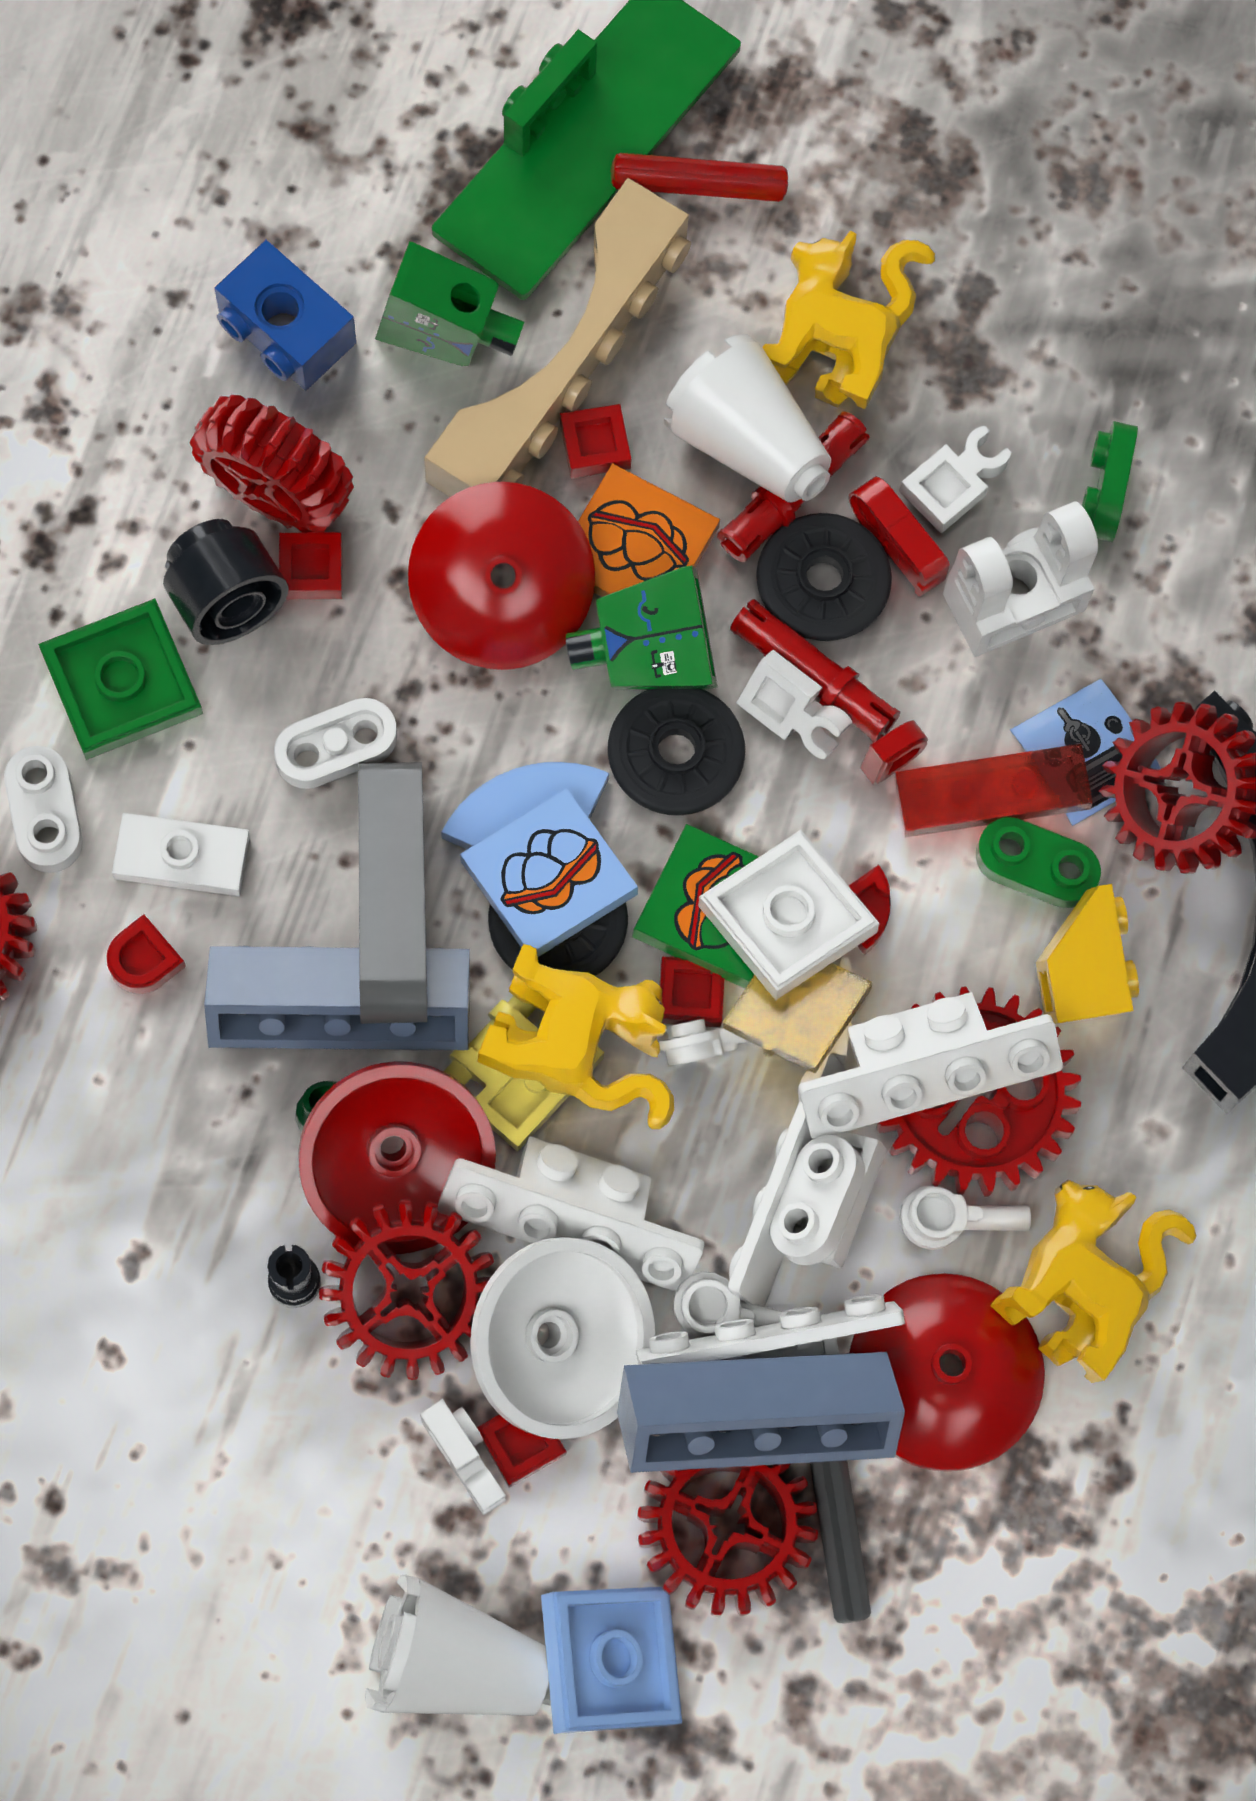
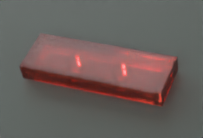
M1082 744L897 771L894 777L905 837L984 826L997 819L1006 817L1024 820L1090 810L1093 804Z

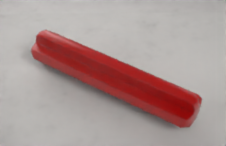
M618 153L615 155L611 167L612 186L616 189H620L627 178L651 192L775 202L783 200L788 189V172L785 167L780 165Z

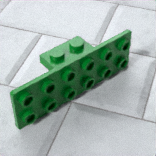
M629 0L595 40L578 29L564 46L557 43L548 51L539 67V74L527 88L520 85L508 97L502 109V116L504 117V144L432 225L433 237L516 297L526 300L618 192L619 189L613 187L611 181V167L615 155L618 153L651 155L737 56L741 47L740 40L683 0Z

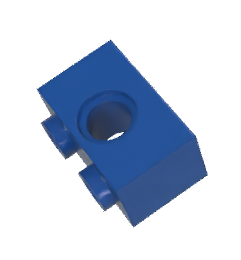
M267 240L262 242L214 287L219 312L217 319L224 330L238 342L242 343L245 339L251 342L262 352L260 354L262 361L276 377L282 381H287L291 378L305 391L357 343L354 316ZM277 314H290L295 317L291 323L283 326L273 325L268 322L270 318Z

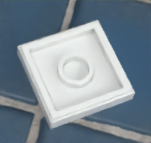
M802 830L699 896V908L775 1000L876 934L879 927V922Z

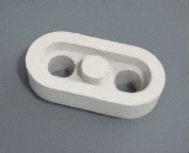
M359 698L287 726L276 739L274 756L278 772L289 784L298 788L309 789L357 772L359 763H380L395 748L397 742L396 721L391 710L382 702L371 698ZM364 728L372 729L377 733L376 739L368 744L359 743L355 740L354 736L359 730ZM304 751H312L319 756L317 762L308 767L299 765L296 762V758Z
M44 746L24 748L12 756L4 773L17 847L24 861L33 869L45 873L59 872L71 866L78 858L82 849V833L70 774L65 761L56 751ZM34 768L45 769L47 775L42 782L30 784L25 781V777L30 770ZM54 827L59 830V833L53 842L40 843L36 838L41 829Z
M836 1135L819 1136L809 1141L801 1149L770 1224L771 1239L776 1248L796 1264L814 1265L822 1262L833 1253L839 1243L864 1181V1161L861 1155L844 1138ZM828 1158H833L831 1167L826 1172L818 1173L821 1163ZM808 1217L806 1228L799 1233H793L796 1222Z

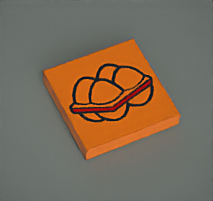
M612 463L578 520L587 536L593 553L595 564L594 593L603 597L681 567L692 565L696 568L719 529L720 519Z

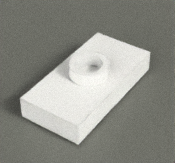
M123 813L112 875L115 880L240 896L250 833L247 829Z

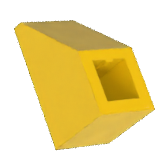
M1112 884L1100 885L1085 891L1035 962L1044 1015H1050L1054 1024L1133 1011L1131 998L1139 996V981L1134 962L1124 958L1121 935L1128 933V916L1123 898L1121 896L1114 897Z

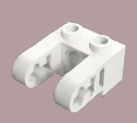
M1074 501L1045 513L1039 528H1032L1015 536L1008 542V547L1005 549H1001L992 537H987L959 549L955 563L949 572L943 596L974 657L1086 610L1094 592V587L1088 574L1098 552V540L1092 521L1079 502ZM1012 578L1023 581L1030 592L1021 595L1011 593L1013 587Z

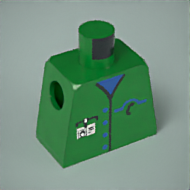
M409 241L389 294L375 339L459 366H469L477 344L512 356L525 322L491 309L499 287L495 280Z
M692 565L678 568L597 599L596 606L600 627L566 634L567 651L572 670L607 664L611 687L616 690L718 688L698 571Z

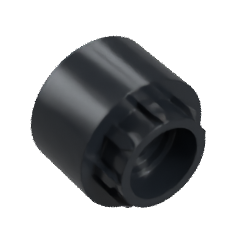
M224 519L208 520L193 526L181 534L172 543L167 552L166 573L163 580L164 589L194 639L201 644H224L253 632L272 618L287 598L289 588L286 580L259 536L249 528L232 526L228 520Z

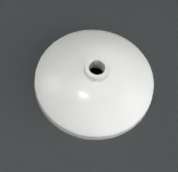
M559 1237L541 1240L524 1247L509 1257L495 1271L483 1289L474 1312L470 1342L473 1368L481 1390L489 1403L505 1420L515 1427L537 1436L552 1439H571L586 1436L601 1430L618 1418L617 1409L624 1365H638L636 1350L650 1347L649 1339L655 1336V1321L649 1296L639 1276L614 1251L593 1241L579 1238ZM546 1323L549 1328V1337L543 1345H540L537 1333L540 1326Z

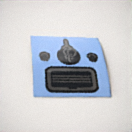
M1102 679L1095 681L1010 729L1047 782L1072 826L1116 801V798L1103 797L1099 792L1105 785H1115L1116 774L1107 773L1102 765L1106 761L1120 762L1123 756L1115 749L1113 741L1117 738H1125L1131 741L1135 739L1129 722H1132V720ZM1155 758L1150 768L1158 770L1161 767Z

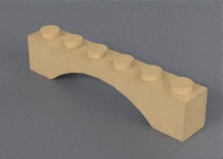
M627 178L595 222L593 248L596 271L595 282L585 313L569 341L547 366L519 387L488 402L458 410L424 457L425 479L428 484L451 497L466 488L483 483H523L524 475L521 472L532 456L541 459L554 442L558 433V427L555 424L560 419V413H564L566 409L576 411L592 384V380L588 378L600 362L604 365L611 363L624 342L625 334L622 331L631 318L635 316L641 319L652 306L658 293V287L655 285L664 272L668 270L674 273L683 263L691 247V241L687 240L689 214Z

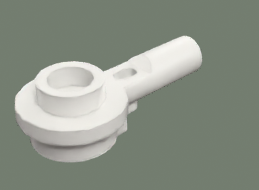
M777 1009L740 1017L732 1026L706 1031L704 1019L667 1026L669 1039L658 1042L660 1044V1051H665L668 1066L723 1055L724 1052L738 1049L737 1044L781 1035L784 1032V1024L781 1013Z
M932 1184L920 1186L909 1193L901 1205L899 1216L902 1230L908 1239L917 1246L930 1250L947 1247L958 1238L963 1230L1029 1231L1031 1227V1209L1029 1205L966 1204L962 1195H957L943 1186L934 1187Z
M701 1271L687 1277L680 1283L674 1295L673 1310L677 1321L687 1332L697 1337L715 1335L714 1326L733 1320L752 1319L754 1327L780 1323L779 1314L782 1311L740 1301L739 1296L732 1294L728 1290L729 1281L715 1272Z

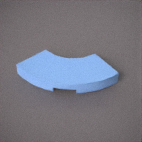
M544 762L512 769L494 777L472 792L457 807L441 832L442 839L469 849L566 788L590 819L609 780V773L595 767L567 762Z

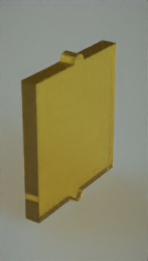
M831 963L775 1000L754 975L724 1019L723 1029L762 1047L765 1056L771 1057L776 1054L816 1074L871 991L872 982Z

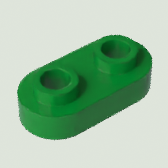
M1113 421L1109 433L1098 431L1090 467L1100 469L1097 488L1087 486L1082 506L1089 515L1099 540L1113 542L1123 510L1138 426Z
M1006 817L993 821L984 829L977 843L976 861L978 867L988 879L1057 907H1075L1085 891L1097 887L1100 881V863L1095 853L1089 847L1018 818ZM1005 839L1014 840L1019 844L1021 853L1016 856L1006 855L1000 849L999 842ZM1064 862L1075 864L1080 871V877L1076 879L1065 878L1059 871V865Z

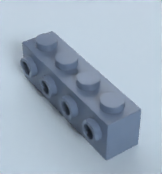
M210 946L204 1002L208 1048L468 1050L470 949H426L427 1022L361 1024L359 948Z
M887 1352L624 1365L617 1414L630 1473L895 1458L905 1409Z

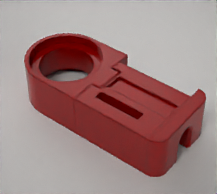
M875 476L849 494V503L857 520L880 541L887 554L913 585L917 596L921 597L946 579L950 566L949 560L886 481Z

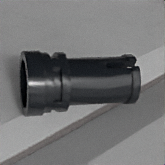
M285 1245L275 1249L270 1255L267 1265L269 1272L268 1287L273 1298L281 1305L290 1308L303 1307L315 1299L321 1286V1277L316 1264L309 1258L306 1251L297 1245H292V1251H286Z

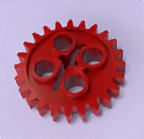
M964 986L960 988L957 996L970 992ZM988 987L981 1002L977 1003L987 1031L1042 1015L1040 1008L1033 1010L1025 1018L1017 1014L1019 996L1016 994L1009 999L1004 1008L996 1006L994 988ZM941 992L935 993L932 1003L938 999L945 998V996ZM914 1004V1005L911 1007V1009L917 1008V1007H920V1006H919L918 1004ZM1055 1027L1058 1037L1062 1030L1059 1027ZM1060 1050L1063 1067L1075 1055L1073 1050ZM1061 1070L1031 1079L1036 1089V1097L1029 1100H1020L1013 1097L1006 1087L985 1092L983 1096L980 1095L975 1099L948 1135L940 1134L938 1127L953 1112L961 1099L946 1103L940 1108H928L879 1122L876 1129L878 1133L896 1131L899 1137L893 1143L889 1153L895 1156L910 1150L915 1156L909 1166L908 1173L913 1175L926 1165L933 1169L931 1184L934 1187H938L947 1175L955 1177L957 1195L963 1196L971 1180H978L984 1197H989L994 1191L996 1178L1000 1177L1010 1191H1014L1020 1184V1168L1034 1179L1038 1178L1043 1172L1042 1163L1037 1154L1054 1162L1059 1157L1062 1150L1052 1137L1069 1139L1073 1134L1075 1127L1061 1116L1077 1114L1081 1108L1082 1102L1065 1095V1092L1077 1088L1081 1082V1075L1063 1073ZM975 1122L990 1126L996 1134L997 1145L990 1149H979L973 1146L967 1139L965 1133L966 1126Z

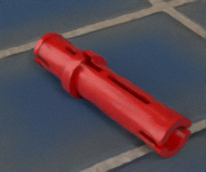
M841 412L818 437L831 457V464L828 470L830 477L870 439L869 434L865 433L867 429L863 423L849 412ZM759 486L751 494L752 501L734 520L718 532L717 538L722 541L720 544L729 555L740 562H746L771 534L775 533L781 526L788 527L795 520V512L805 501L799 499L795 502H787Z
M752 599L747 603L749 610L745 607L740 610L731 624L730 631L751 644L764 656L772 650L776 651L819 684L822 689L817 697L821 700L819 703L822 706H835L843 710L852 720V724L859 728L873 742L884 736L881 734L882 732L886 735L899 718L900 711L893 708L857 679L860 675L850 666L843 669L829 659L810 642L760 605V602L756 599Z

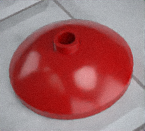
M489 482L466 488L454 494L429 515L419 530L412 546L408 566V586L413 608L419 621L430 637L441 648L461 661L474 666L508 670L533 665L550 657L566 645L567 633L578 631L591 606L595 587V564L591 546L584 530L562 503L547 493L528 485L513 482ZM505 563L513 568L515 580L511 586L499 588L493 584L491 571L497 564Z
M408 1061L383 1062L367 1066L347 1075L334 1084L316 1103L306 1120L300 1137L298 1148L299 1176L307 1202L320 1222L334 1235L343 1237L355 1245L360 1238L353 1232L350 1221L358 1216L364 1221L369 1231L376 1228L379 1224L374 1217L373 1207L377 1204L384 1205L390 1222L400 1219L399 1201L401 1199H409L412 1205V1219L422 1220L423 1209L428 1201L435 1202L438 1206L456 1159H465L495 1170V1140L489 1120L482 1106L467 1087L456 1078L442 1070L421 1063ZM391 1136L402 1138L404 1140L403 1146L399 1151L389 1154L381 1150V1144L386 1138ZM438 1211L434 1224L442 1227L448 1215ZM462 1220L454 1234L459 1232L468 1222ZM415 1235L399 1236L384 1241L395 1254L413 1253L439 1244L432 1239Z
M943 1273L919 1276L893 1287L883 1295L885 1302L894 1301L903 1310L905 1324L854 1334L849 1353L887 1352L905 1409L895 1455L898 1459L919 1468L933 1471L951 1472L973 1469L985 1465L1007 1452L1020 1440L1033 1422L1041 1403L1045 1379L1043 1354L1038 1349L1040 1343L1027 1317L1017 1324L1011 1325L990 1306L1002 1294L995 1287L972 1277ZM945 1354L956 1355L962 1362V1373L957 1376L945 1374L940 1368V1357Z

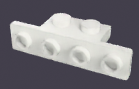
M970 992L956 997L941 998L931 1004L892 1015L878 1016L870 1021L847 1027L858 1067L801 1083L798 1086V1091L811 1138L814 1139L823 1135H836L1056 1073L1063 1069V1062L1055 1024L1050 1015H1041L987 1031L973 993Z
M819 1051L812 1069H809L804 1074L800 1084L843 1072L847 1069L833 1054ZM799 1092V1103L790 1126L781 1133L778 1139L776 1162L766 1187L759 1191L755 1198L752 1211L753 1222L744 1245L735 1252L730 1264L728 1290L732 1294L739 1296L740 1301L751 1305L765 1307L784 1254L776 1248L771 1239L770 1224L799 1152L809 1141L813 1140L808 1129ZM850 1132L839 1133L836 1136L848 1141L861 1155L865 1165V1177L837 1247L828 1258L820 1262L842 1268L887 1151V1148L878 1139ZM833 1158L823 1161L818 1168V1173L826 1172L831 1167ZM808 1217L796 1222L793 1233H799L806 1228Z
M529 1136L521 1154L516 1177L465 1159H456L438 1204V1211L442 1214L450 1215L455 1211L461 1215L463 1221L531 1244L559 1237L593 1241L621 1256L633 1268L640 1280L674 1292L677 1291L681 1282L693 1275L704 1249V1242L699 1238L644 1220L652 1177L632 1171L621 1165H614L570 1150L563 1145L552 1144Z
M881 1294L864 1295L846 1300L844 1302L845 1310L820 1315L818 1307L796 1308L780 1313V1323L754 1327L752 1319L733 1320L714 1326L715 1335L689 1340L688 1332L683 1331L657 1335L649 1339V1348L636 1350L638 1365L836 1355L839 1354L837 1337L905 1324L903 1310L894 1301L885 1302L884 1296Z

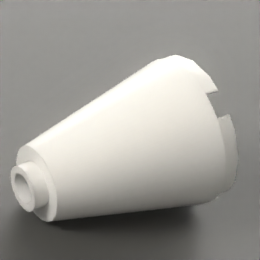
M745 334L733 335L725 339L724 341L732 348L717 357L707 350L683 373L669 394L666 405L673 411L672 419L664 417V424L675 436L787 502H795L799 499L808 501L817 496L830 479L828 470L831 464V457L762 346Z
M401 1575L397 1583L405 1591L403 1598L393 1595L389 1596L371 1653L368 1670L380 1672L381 1676L379 1691L366 1688L365 1701L368 1709L380 1711L381 1713L534 1716L542 1704L551 1705L545 1645L418 1577Z

